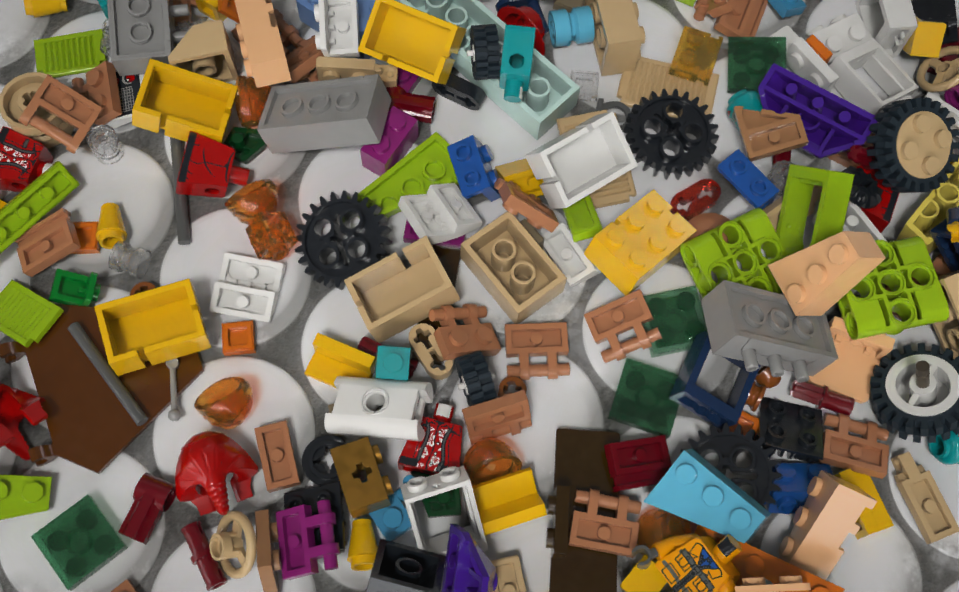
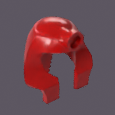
M0 383V448L4 446L22 460H30L29 445H27V441L24 440V436L19 431V424L26 418L35 426L48 418V414L41 407V404L46 401L45 397H38Z
M215 431L198 433L192 436L181 448L175 473L176 497L180 502L191 501L198 508L200 516L215 511L220 515H226L229 512V499L227 498L228 493L225 481L227 474L234 473L230 483L237 502H241L254 497L251 490V478L258 473V466L237 442L224 433Z

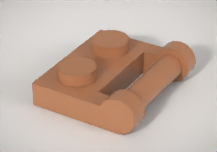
M47 75L18 122L25 126H33L67 146L66 150L75 154L103 108L50 75ZM39 107L78 129L75 135L71 136L36 115Z

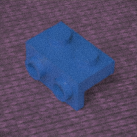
M471 135L447 147L462 196L465 199L480 193L491 202L501 198L499 190L494 188L496 180L500 177L495 169L492 170L490 161L493 160V155L487 144L482 145L474 135Z
M739 149L723 160L717 167V170L754 208L765 209L773 203L780 191Z
M781 463L780 466L773 469V472L783 475V479L774 481V484L779 486L782 492L771 493V497L775 499L777 504L767 503V510L770 513L795 514L800 506H804L809 496L807 489L814 476L818 477L821 470L833 475L830 465Z

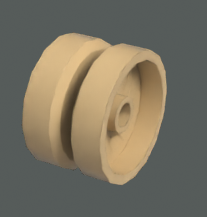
M31 72L17 76L5 85L0 94V113L2 118L12 130L42 143L46 148L61 144L33 126H25L18 122L48 74ZM41 107L37 110L36 115L66 133L72 134L73 126Z

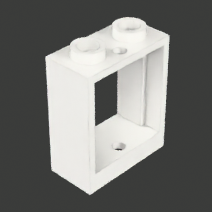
M857 0L855 3L857 12L871 36L892 58L897 57L918 27L911 0Z
M874 38L837 55L829 65L839 76L834 87L848 102L875 116L878 113H883L882 108L886 105H892V102L913 99L911 96L919 88ZM863 67L890 98L882 101L855 70Z
M464 465L460 467H447L438 474L428 477H414L407 483L399 485L417 548L446 556L449 532L424 540L414 502L461 487L471 524L470 526L463 527V529L469 532L482 551L488 550L473 488Z

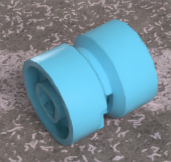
M590 6L573 7L569 13L566 9L549 11L548 28L550 40L554 48L569 46L573 40L576 44L594 41V19Z

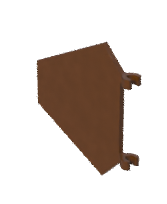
M55 304L62 308L64 312L39 343L33 341L29 347H25L16 341L0 344V357L5 358L6 363L9 364L18 361L26 355L38 396L45 397L46 400L41 406L48 414L46 422L52 444L40 445L29 449L31 462H35L36 466L39 467L60 457L100 474L171 404L170 370L166 366V362L152 366L150 361H146V368L118 376L149 418L145 424L137 426L68 331V327L72 323L79 322L108 362L95 308ZM198 352L177 358L180 363L179 368L176 369L177 397L204 372Z

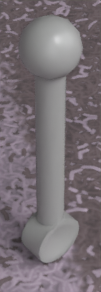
M177 358L166 361V366L170 370L171 410L168 413V418L171 421H178L181 417V413L177 408L176 369L180 365Z

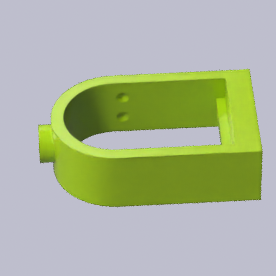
M790 164L776 230L788 256L804 249L803 236L814 185L822 186V192L809 246L843 231L855 174Z

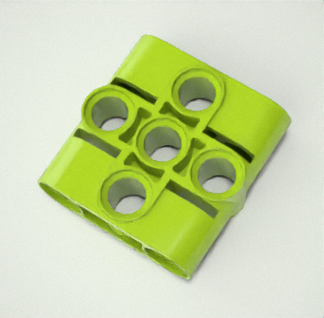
M760 208L750 210L680 245L682 259L702 298L723 280L778 294L783 293L767 265L787 257L788 254L769 217ZM722 232L728 237V243L723 239ZM761 248L765 251L766 258L762 255ZM736 259L741 263L742 270L738 268ZM711 271L716 274L718 283L712 279Z
M919 236L890 242L875 240L886 259L852 288L860 293L861 298L856 297L850 290L837 302L847 332L853 340L885 333L897 335L904 329L938 323L949 318L948 302L927 247ZM912 277L915 278V279H917V280L919 281L920 285L916 284V283L912 280ZM881 283L886 284L891 292L885 290ZM892 312L897 313L901 321L894 318Z

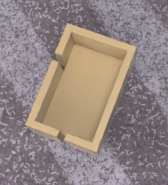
M427 236L402 248L411 267L406 269L395 252L344 280L368 331L378 343L429 317L428 314L431 309H440L442 305H451L461 300Z

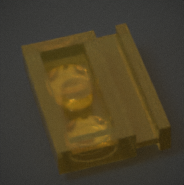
M684 26L668 74L693 82L699 80L708 86L723 37L719 36V39L710 37V33Z

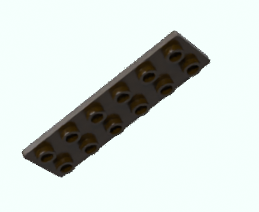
M560 428L556 431L553 495L548 494L547 514L552 515V528H547L546 548H551L549 592H617V555L568 545L573 511L586 512L587 504L574 502L576 489L588 492L589 489L600 490V494L614 497L619 495V491L613 492V487H615L613 477L610 478L604 449L606 444L620 442V434L617 432ZM598 507L597 515L615 518L616 512L612 509Z

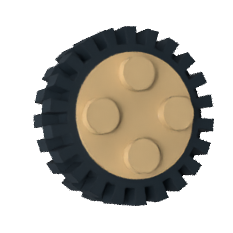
M927 97L892 102V105H886L882 108L883 113H878L875 116L879 123L871 124L869 130L876 134L875 136H867L866 142L874 144V149L866 151L867 156H875V160L869 162V166L871 169L879 168L874 176L877 180L884 179L881 183L884 187H891V191L901 193L929 192L930 189L939 188V183H945L949 179L946 174L954 172L955 167L950 162H958L959 155L953 154V149H959V142H953V137L959 136V129H950L956 121L954 117L946 118L950 111L946 107L940 108L942 103L931 101L932 99Z

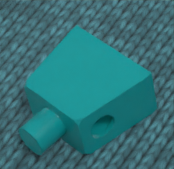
M507 24L505 26L499 87L505 89V101L512 103L521 102L522 91L529 90L535 27Z

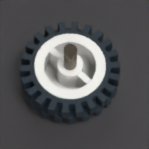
M918 343V351H912L909 344L903 346V354H900L895 349L891 351V359L884 356L880 360L881 367L876 365L873 370L874 377L871 376L870 390L874 414H877L881 425L886 423L887 430L892 434L897 429L899 431V438L904 440L907 439L908 434L913 435V442L921 443V436H928V443H936V435H941L944 441L950 439V431H953L956 435L959 434V356L953 359V351L948 348L941 354L940 346L932 344L931 351H925V343Z

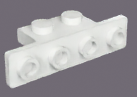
M784 26L767 38L766 43L796 75L846 100L834 87L839 76L789 26Z

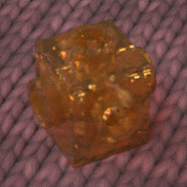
M259 212L245 229L259 260H281L288 256L289 251L298 242L285 212Z

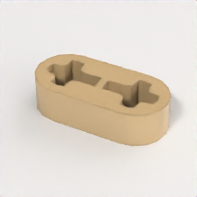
M426 323L417 324L409 332L411 349L431 378L436 380L448 378L453 371V360H446L444 370H440L438 367L433 369V354L440 361H444L433 335L435 329ZM419 333H422L424 336L430 335L428 337L429 349L422 342L416 343Z

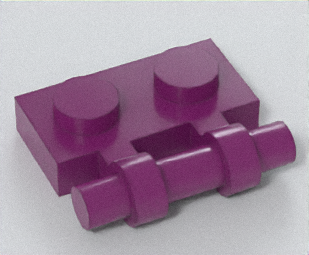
M330 500L318 501V514L313 516L311 506L305 504L276 512L282 579L293 580L319 573L317 559L320 558L324 560L325 570L338 569L337 555L340 554L339 543H335L333 525L336 524V516L331 511ZM320 527L322 545L316 546L314 529Z

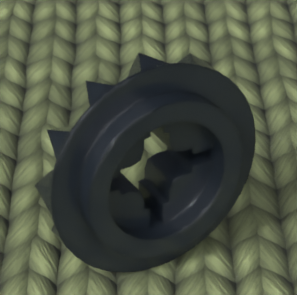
M849 166L842 171L843 173L855 174L849 198L852 203L862 208L871 209L882 201L881 195L883 191L877 186L879 182L871 177V173L867 174L863 168L859 167L856 169L853 166Z
M333 435L320 436L311 441L305 448L302 456V467L307 478L316 485L321 486L340 482L334 463L331 466L330 474H328L325 466L316 462L325 459L326 449H329L331 454L330 449L347 444V442Z

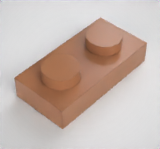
M286 420L254 428L267 491L271 493L301 485Z

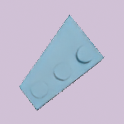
M693 449L684 450L643 501L726 536L729 534L744 544L751 540L772 514Z

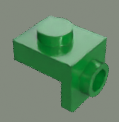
M57 269L48 301L65 305L89 306L91 301H97L100 293L101 284L96 283L98 273L91 272L89 276Z

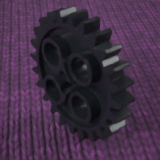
M662 89L660 97L652 91L649 100L641 97L639 105L634 104L631 110L632 113H628L626 119L628 124H625L623 131L627 133L625 136L627 143L631 144L629 147L632 153H637L635 157L636 162L643 161L645 163L643 171L650 167L654 168V177L658 175L659 171L664 172L666 180L670 173H674L676 179L679 180L683 171L690 177L694 169L700 172L704 166L703 163H709L712 157L710 154H714L717 148L714 144L717 143L719 135L714 133L718 129V124H710L715 115L705 114L708 105L699 107L697 105L699 97L694 98L692 101L688 100L689 92L687 91L682 97L678 96L677 89H674L672 95H668L666 89ZM667 113H674L678 118H672ZM645 129H653L657 134H649ZM686 133L693 134L697 139L688 138ZM664 149L672 150L675 156L667 155Z
M343 190L340 199L336 193L331 192L330 201L321 196V206L317 207L314 204H310L313 212L311 215L302 213L303 218L307 222L306 224H297L296 226L303 232L302 235H297L294 239L302 243V245L294 250L296 253L304 255L298 260V263L303 266L308 265L304 272L310 276L315 274L314 281L321 283L324 280V286L331 288L335 283L336 288L343 290L345 279L380 261L381 256L390 255L389 252L384 250V246L392 244V241L384 235L390 233L392 229L383 225L388 218L384 214L378 215L381 208L377 204L372 206L373 201L365 197L362 200V196L357 192L351 198L350 193L346 190ZM338 215H341V216H340V225H339L338 222H337V216H338ZM359 216V224L355 228H350L351 220ZM330 223V232L322 236V228ZM360 245H365L364 254L356 258V249ZM332 252H336L335 261L332 264L328 265V255ZM347 257L349 258L348 266H346Z
M724 423L722 432H718L716 427L711 425V435L707 436L703 431L699 430L698 433L701 439L699 442L691 438L688 439L692 449L703 458L709 453H717L719 455V463L715 468L724 475L726 474V469H730L735 475L757 474V479L732 478L730 480L738 487L746 484L751 485L754 490L752 498L764 508L766 503L777 504L775 499L771 497V493L782 492V489L775 485L774 481L783 479V475L773 472V469L780 466L781 463L779 460L769 459L775 453L773 447L762 449L766 443L764 437L754 441L755 431L753 429L749 430L746 435H743V427L740 424L737 425L734 432H731L729 425ZM748 452L752 454V463L747 468H739L736 465V458L740 453Z

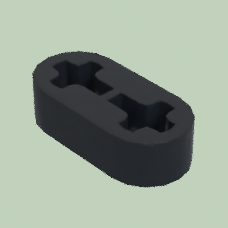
M450 73L446 85L432 82V88L439 95L471 110H479L486 98L485 92L479 86Z

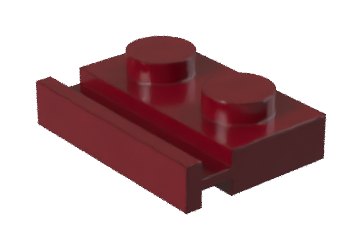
M665 435L604 445L610 478L613 477L615 485L613 492L657 485L672 466Z

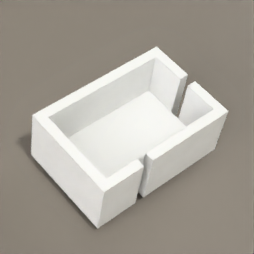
M613 111L595 115L576 126V129L565 132L525 155L536 180L543 179L544 181L539 186L551 209L567 208L638 166Z

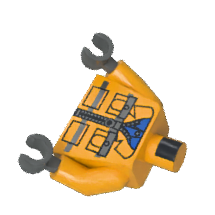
M695 533L674 535L653 543L651 549L645 545H638L633 548L631 556H636L638 553L646 554L648 559L637 564V568L642 570L647 569L651 564V560L656 558L658 561L655 563V566L674 592H735L736 582L740 578V573L731 560L742 551V547L729 534L719 543H716L712 537L698 536Z

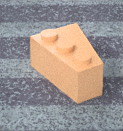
M235 0L240 23L235 25L243 59H245L243 62L247 77H254L256 88L291 81L272 1Z
M842 231L767 266L796 316H822L886 257L870 232Z
M821 470L818 477L814 476L809 483L807 489L809 496L804 506H800L795 512L793 518L794 527L790 535L785 536L780 544L779 559L826 580L844 553V549L841 548L844 539L848 533L856 535L861 527L856 522L865 507L872 510L877 500L858 486Z

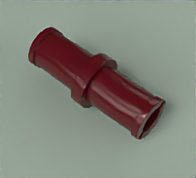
M195 521L183 527L181 533L184 535L193 555L190 558L193 565L198 566L207 591L217 589L227 583L228 580L219 562L211 556L210 542L202 527V522Z

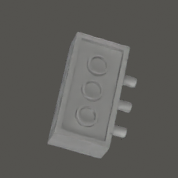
M107 0L111 62L119 76L145 74L150 58L170 64L168 56L177 46L176 43H179L189 31H175L174 17L189 16V5H173V0Z
M379 74L272 86L257 131L272 154L379 144L389 111L391 97Z
M723 280L701 299L712 354L744 361L745 369L748 372L756 371L759 368V364L770 367L773 377L783 376L784 370L795 373L797 382L804 383L809 380V376H814L838 359L826 313L822 316H796L784 295Z

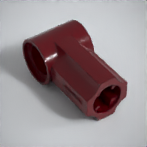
M398 85L397 87H386L391 97L389 111L394 106L414 117L419 122L432 123L436 97L406 93V90Z
M150 473L143 474L133 493L134 502L118 533L146 545L162 513L168 511L175 500V484Z

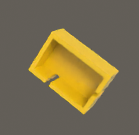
M375 0L358 51L376 59L387 61L386 63L432 82L446 85L455 62L450 56L452 53L458 54L467 29L395 0Z
M150 58L132 109V126L159 133L160 129H164L165 136L185 142L188 140L189 132L193 131L222 143L234 107L238 86Z
M653 189L616 218L615 222L612 221L597 233L584 255L626 296L680 252V245L690 240L697 230L678 212L673 215L670 212L673 207Z
M190 279L94 306L108 363L117 376L146 368V361H150L153 366L211 348L197 296Z

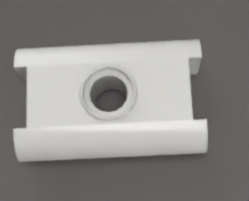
M337 376L334 385L338 392L332 413H325L324 418L327 433L422 441L426 432L421 426L425 404L433 402V386L430 382ZM383 405L381 409L375 411L379 406Z

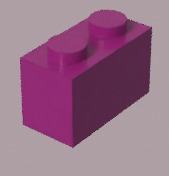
M393 106L387 114L380 143L363 145L360 149L362 166L378 176L387 172V170L404 158L418 139V120Z

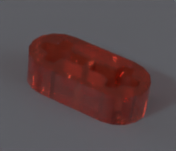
M703 179L673 196L670 202L673 208L670 212L673 215L678 212L686 221H689L696 215L707 211L717 203L721 195L719 184L712 179ZM702 190H704L705 192H712L711 197L705 195L700 199L698 198L701 195ZM691 202L687 211H685L684 209H677L679 203L680 205L684 206Z

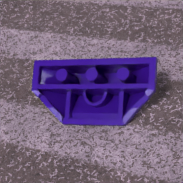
M775 63L772 64L758 86L762 109L773 110L779 114L785 112L800 114L809 141L808 146L801 147L800 149L818 159L850 150V147L853 145H864L867 136L872 132L869 130L870 125L878 123L875 115Z
M450 524L441 592L495 591L498 582L495 566L469 532L458 524Z

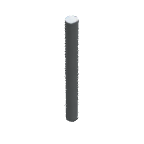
M170 137L178 244L188 245L190 244L187 195L176 194L177 179L183 160V144L181 140Z
M79 322L72 323L68 327V331L136 425L141 426L145 424L149 418L110 367Z

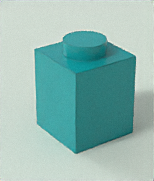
M378 345L374 378L408 381L411 348Z

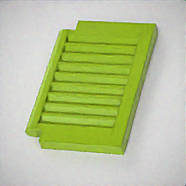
M102 29L34 40L37 72L51 75L54 78L85 73L102 62L107 61L104 32Z
M11 280L0 293V331L25 347H29L33 341L39 343L64 312L59 306L14 280Z

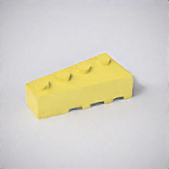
M959 159L958 162L952 164L955 167L954 172L946 174L949 179L945 183H939L940 187L931 191L906 222L896 240L919 236L923 239L928 253L938 248L929 231L946 219V212L949 208L959 206Z

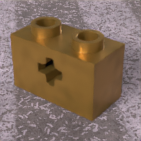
M367 436L330 449L344 497L353 519L391 506L388 496L394 494L388 475L381 477L378 465L384 462L378 444L371 446ZM365 470L368 481L362 483L359 472Z

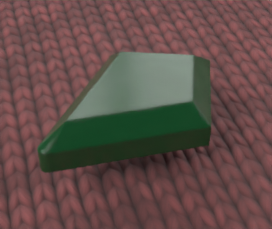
M233 127L223 143L236 150L234 159L244 164H247L267 147L257 129Z
M411 471V475L414 477L431 476L429 474ZM459 488L421 500L428 518L461 516Z

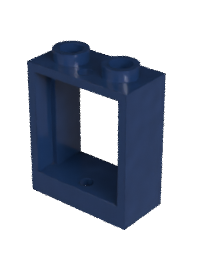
M705 330L695 336L669 398L721 430L724 423H727L729 427L738 423L759 368L756 371L748 372L745 369L744 361L723 357L741 368L727 403L697 386L695 383L711 349L708 331Z

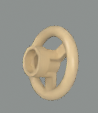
M959 46L941 48L938 58L927 57L921 63L916 74V80L920 88L928 92H942L959 84V58L944 62L938 60L951 54L959 55ZM929 67L935 69L937 73L933 83H929L925 79V74Z
M235 510L228 512L221 518L217 531L211 536L209 543L212 558L219 561L223 571L234 579L243 578L251 571L257 551L256 535L251 521L244 513ZM233 521L232 531L227 532L229 524ZM242 529L246 538V551L243 547ZM237 558L241 567L235 568L229 559Z

